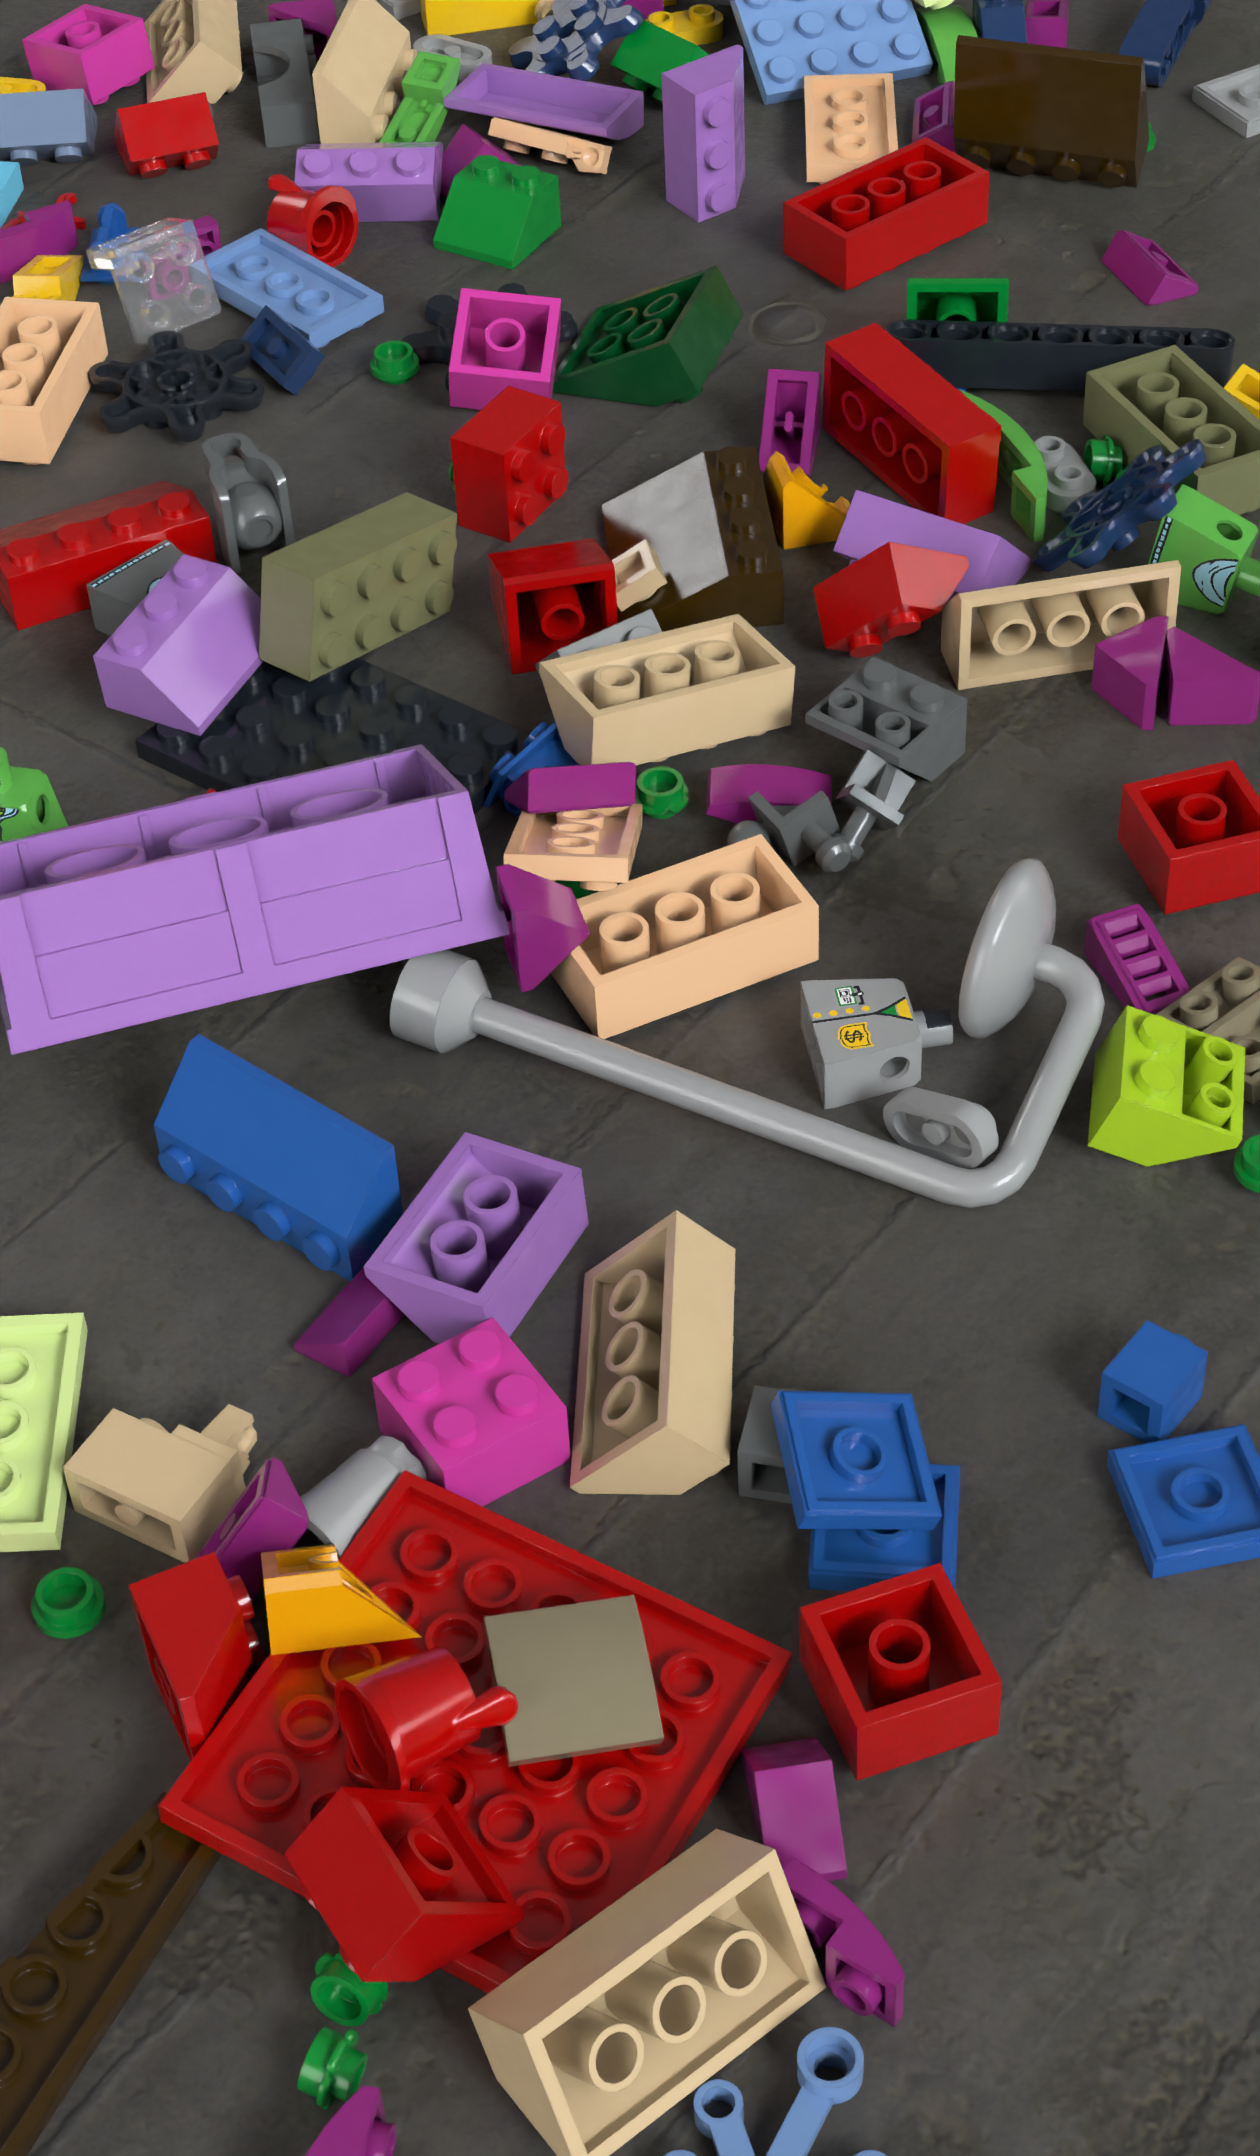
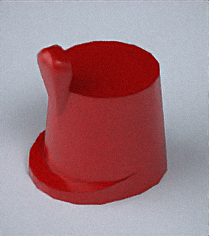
M273 174L269 176L268 188L279 191V193L273 199L268 210L266 223L268 232L332 268L344 262L354 247L358 233L356 202L351 193L338 185H327L318 191L302 189L285 175Z
M439 1646L343 1678L336 1682L334 1691L336 1712L343 1735L361 1771L376 1789L410 1791L411 1779L479 1739L482 1728L506 1725L516 1717L518 1712V1700L515 1694L504 1686L492 1687L475 1698L467 1676L457 1660L446 1649Z

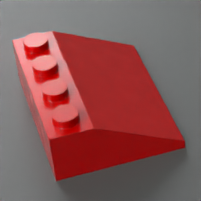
M162 480L0 529V601L19 631L90 609L86 584L166 539L172 542L185 555L217 563L210 516L191 489Z

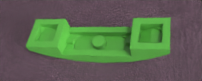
M956 4L947 5L936 10H931L930 7L914 9L923 36L927 38L938 62V82L940 86L952 80L955 83L958 35L978 37L970 17L961 6Z
M419 51L401 82L405 97L379 143L435 142L449 110L444 107V98L456 88L461 67L459 58Z
M960 390L967 398L1001 425L997 472L1012 488L1010 515L1033 543L1043 541L1046 522L1048 476L1040 451L1026 431L1006 413L985 400Z

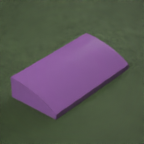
M482 63L444 98V107L451 110L613 140L625 139L644 126L643 91Z

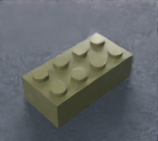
M1176 345L1086 372L1083 425L1098 440H1101L1104 435H1108L1112 438L1114 446H1121L1122 463L1126 467L1138 455L1155 445H1160L1166 458L1186 443L1199 439L1204 447L1206 461L1196 471L1174 486L1175 493L1184 484L1238 515L1253 512L1260 508V420Z
M406 492L262 557L259 659L310 682L450 612L454 596L452 581L454 555L457 549V513Z

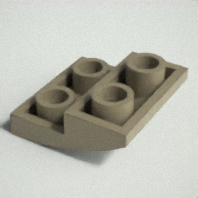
M1237 957L1156 1015L1245 1047L1244 1100L1254 1105L1260 1100V966Z
M634 1595L484 1617L483 1622L493 1687H506L515 1694L518 1700L516 1717L508 1724L502 1725L508 1767L662 1743L664 1735L656 1690Z

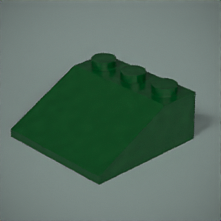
M717 265L596 308L556 370L552 393L656 407L675 400L677 403L682 404L697 397L702 392V385L709 373L718 365V358L725 346L733 339V332L744 315Z

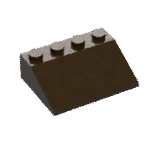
M958 35L955 56L953 132L956 154L983 169L1007 170L1021 176L1031 174L1052 176L1066 182L1076 180L1097 182L1111 188L1121 186L1137 188L1149 143L1144 58Z
M729 446L720 450L704 451L601 505L610 560L612 561L646 539L657 553L667 583L658 588L648 599L636 602L622 612L617 606L619 623L652 609L662 632L735 614L743 617L752 627L784 624L783 568L756 447L741 448Z

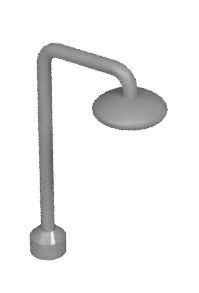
M1024 858L1016 861L1006 871L995 888L975 933L966 961L959 995L958 1017L960 1026L972 1039L980 1040L992 1036L1003 1029L1021 1012L1034 993L1039 981L1059 989L1065 997L1066 1007L1000 1152L990 1163L973 1169L957 1167L494 1000L491 997L489 987L478 961L450 950L410 958L407 961L392 997L390 1028L395 1037L441 1054L450 1052L480 1034L935 1201L965 1208H976L997 1204L1016 1193L1034 1171L1100 1028L1105 1001L1100 981L1086 962L1065 949L1052 945L1056 924V899L1047 869L1036 858Z

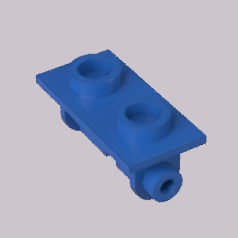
M115 203L106 204L98 212L99 228L93 229L80 277L81 282H98L109 285L119 281H128L140 229L139 227L128 228L126 214L119 205Z
M545 722L540 723L524 742V750L516 757L509 752L498 761L488 777L493 785L484 803L485 807L489 808L501 798L504 801L506 810L511 815L519 817L522 810L505 800V790L525 771L533 768L579 765L564 749L556 722L550 726Z

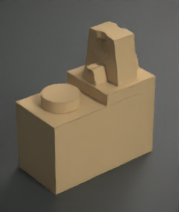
M228 1404L201 1433L181 1424L172 1433H168L162 1425L152 1419H137L113 1408L63 1466L74 1511L184 1563L195 1559L203 1545L246 1488L243 1474L250 1464L248 1453L257 1441V1432L253 1427V1415Z

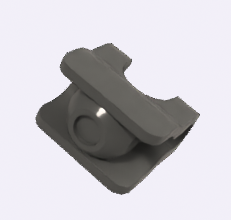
M227 433L204 441L202 444L206 474L210 479L214 504L212 514L216 537L221 547L223 564L230 567L237 575H241L238 548L257 550L270 546L280 550L295 543L287 481L279 464L272 457L258 451L250 438L243 433ZM238 456L241 459L234 463L225 464L223 457Z

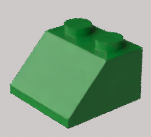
M643 19L641 25L634 32L625 36L611 65L625 74L622 83L633 90L643 91L644 95L648 89L654 91L651 97L663 104L661 73L703 58L709 54L699 46Z
M478 155L454 176L433 239L434 248L513 270L561 227L558 176L539 171V169L533 166H519L500 161L495 156Z
M907 278L906 319L1007 322L1009 278Z

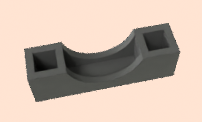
M301 18L250 24L266 148L319 142L318 119L312 78L317 62L312 34L304 35Z

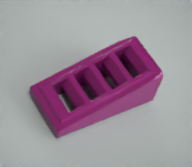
M1028 0L1026 2L1025 20L1029 44L1067 47L1069 1Z
M1133 904L1089 919L1086 924L1084 954L1124 1007L1128 1005L1156 1015L1191 990L1153 921L1140 904ZM1134 955H1138V956H1135V957H1132V958L1123 960L1124 958L1131 957V956H1134ZM1152 974L1151 976H1148V977H1145V978H1142V979H1139V980H1136V981L1134 980V979H1137V978H1140V977H1143V976H1147V975ZM1162 991L1168 994L1147 1002L1144 998Z

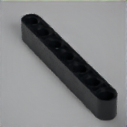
M911 319L891 322L886 328L889 334L898 339L922 361L930 365L934 371L955 388L1085 392L1086 372L1172 345H1176L1224 388L1230 380L1236 340L1232 334L1226 331L1211 328Z

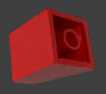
M594 538L487 554L491 599L512 675L537 671L534 664L553 652L618 623L614 564Z

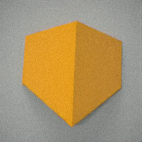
M776 451L769 458L762 479L773 528L783 550L837 541L850 507L849 501L842 496L835 503L827 502L821 498L828 491V487L824 483L821 486L815 484L799 466L791 472L785 457Z
M335 1544L261 1552L271 1656L422 1637L338 1560Z

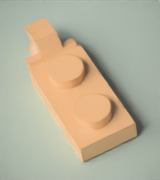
M496 117L491 119L488 135L505 139L503 145L505 149L529 154L532 146L543 149L541 155L543 159L567 164L568 159H573L580 172L607 174L610 154L612 152L611 146L521 122Z

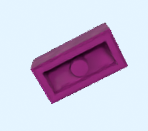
M953 80L915 99L911 143L927 137L950 151L956 152L953 139L955 83Z
M1118 230L1102 258L1103 263L1145 305H1157L1195 295L1199 290L1198 283L1154 240L1126 230Z
M632 762L529 769L505 790V800L529 814L631 806V804H635L636 766Z
M363 1267L294 1343V1349L296 1352L350 1378L405 1314L365 1276Z
M273 1456L270 1460L267 1459L195 1557L196 1559L215 1552L227 1579L238 1574L240 1575L251 1602L264 1586L261 1552L292 1549L308 1528L309 1517L307 1510L282 1461Z

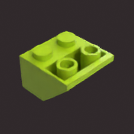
M1127 1005L1095 1053L1088 1146L1146 1167L1237 1148L1242 1141L1245 1047Z

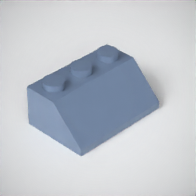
M83 88L0 94V161L19 162L20 166H29L36 164L38 159L55 158L58 162L74 163L81 161L82 156L94 155L97 114Z

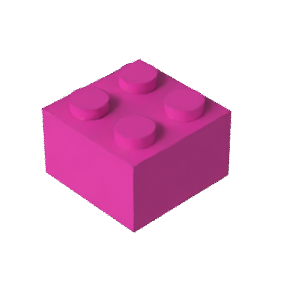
M88 4L81 5L22 39L33 80L44 83L46 91L83 88L91 105L106 102L110 94L122 87L136 84L139 82L140 76L155 68L143 18Z
M461 288L449 365L450 407L481 410L508 385L552 399L560 340L561 298Z
M493 1317L372 1378L381 1434L393 1437L404 1443L409 1452L421 1461L426 1472L427 1481L482 1507L571 1460L567 1407Z

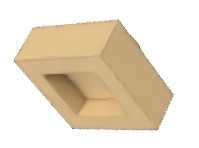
M646 539L612 560L615 568L617 606L621 612L636 602L648 599L658 588L667 583L658 555Z

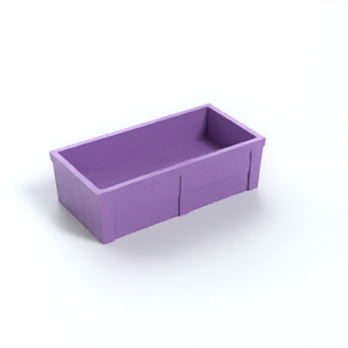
M422 744L394 750L386 754L221 792L185 798V800L8 841H0V1012L11 1055L510 934L504 910L496 902L469 792Z

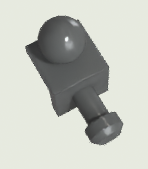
M868 749L862 754L835 799L853 811L841 833H833L832 837L843 838L852 848V855L848 864L858 862L864 852L860 845L873 825L885 831L900 824L905 815L898 810L916 780Z
M822 790L799 806H772L757 791L748 797L757 821L745 820L737 823L732 827L727 837L728 846L762 834L770 845L772 844L794 867L815 853L816 863L826 873H835L844 869L852 855V848L843 838L832 837L833 833L840 834L841 831L829 798Z

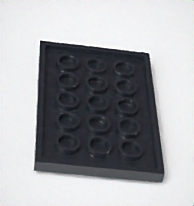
M356 658L310 682L263 661L201 736L156 723L135 741L140 759L206 790L214 789L216 792L386 754L394 750L422 744L468 790L475 815L484 807L486 798L493 785L488 777L494 766L507 753L510 752L516 757L524 750L523 744L531 733Z

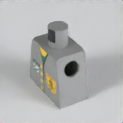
M897 978L801 981V1029L824 1109L836 1108L915 1086L921 1080L922 1048L953 1043V1027L948 1008L941 1007L913 1011L905 984Z

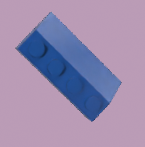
M198 1034L189 1041L154 1122L160 1153L158 1160L164 1172L173 1181L179 1184L187 1183L209 1196L213 1203L225 1212L234 1211L254 1223L269 1239L273 1241L282 1240L302 1252L319 1269L324 1271L332 1270L348 1281H351L364 1267L403 1215L394 1145L204 1036Z

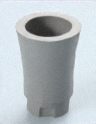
M381 1436L370 1447L355 1451L334 1472L300 1496L307 1510L309 1523L308 1528L292 1549L335 1544L339 1560L404 1470L427 1480L421 1461L409 1452L403 1442L390 1436Z

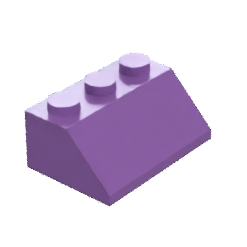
M738 44L661 73L666 201L698 223L736 208L745 178L743 47Z
M442 142L306 144L297 149L294 183L302 189L318 191L327 185H338L345 188L351 193L356 202L358 222L439 221L443 144Z
M859 490L855 491L833 550L849 560V565L887 542L967 556L969 568L949 600L958 593L1015 585L1029 570L1032 562L1030 557L1001 536Z
M183 554L93 655L106 707L201 736L263 662V660L259 659L261 598L230 567Z
M465 1132L364 1265L365 1276L435 1343L440 1344L492 1317L510 1337L589 1225L582 1170L572 1165Z

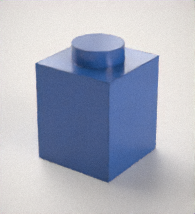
M1147 1320L1102 1372L1098 1418L1144 1443L1167 1439L1202 1397L1208 1351L1194 1345L1188 1338L1180 1334L1171 1333Z

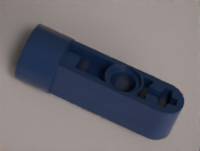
M1146 0L1120 47L1119 55L1143 57L1146 85L1162 87L1194 27L1201 22L1212 0Z

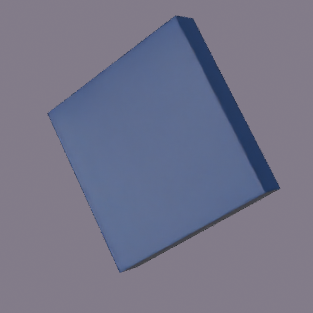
M778 1391L771 1403V1410L797 1529L934 1530L942 1518V1513L912 1393Z
M1245 1424L1108 1450V1470L1152 1579L1260 1558V1457Z
M929 1464L942 1513V1518L934 1530L812 1529L808 1589L850 1592L941 1563L955 1590L960 1466Z

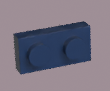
M265 305L241 338L251 344V358L279 384L296 396L306 382L312 378L317 367L325 358V355L267 305Z

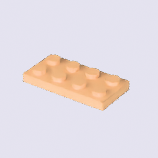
M893 73L804 76L807 182L824 184L898 150Z
M643 804L532 814L522 810L504 852V865L510 864L554 882L556 880L580 881V887L587 890H613L617 888V883H628L642 829Z

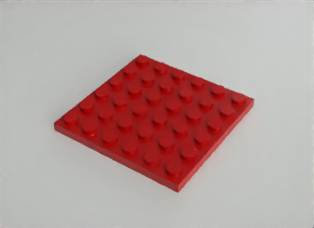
M404 1470L340 1557L339 1562L422 1637L272 1656L270 1653L158 1805L160 1820L162 1823L304 1897L301 1891V1881L284 1853L342 1786L376 1789L361 1771L343 1735L336 1712L334 1697L337 1681L439 1646L446 1649L457 1660L467 1676L475 1698L493 1687L483 1622L484 1617L634 1595L643 1628L664 1735L661 1744L508 1767L502 1725L482 1728L479 1739L410 1780V1791L445 1793L525 1915L512 1929L440 1968L488 1994L680 1855L741 1753V1750L789 1673L792 1652Z

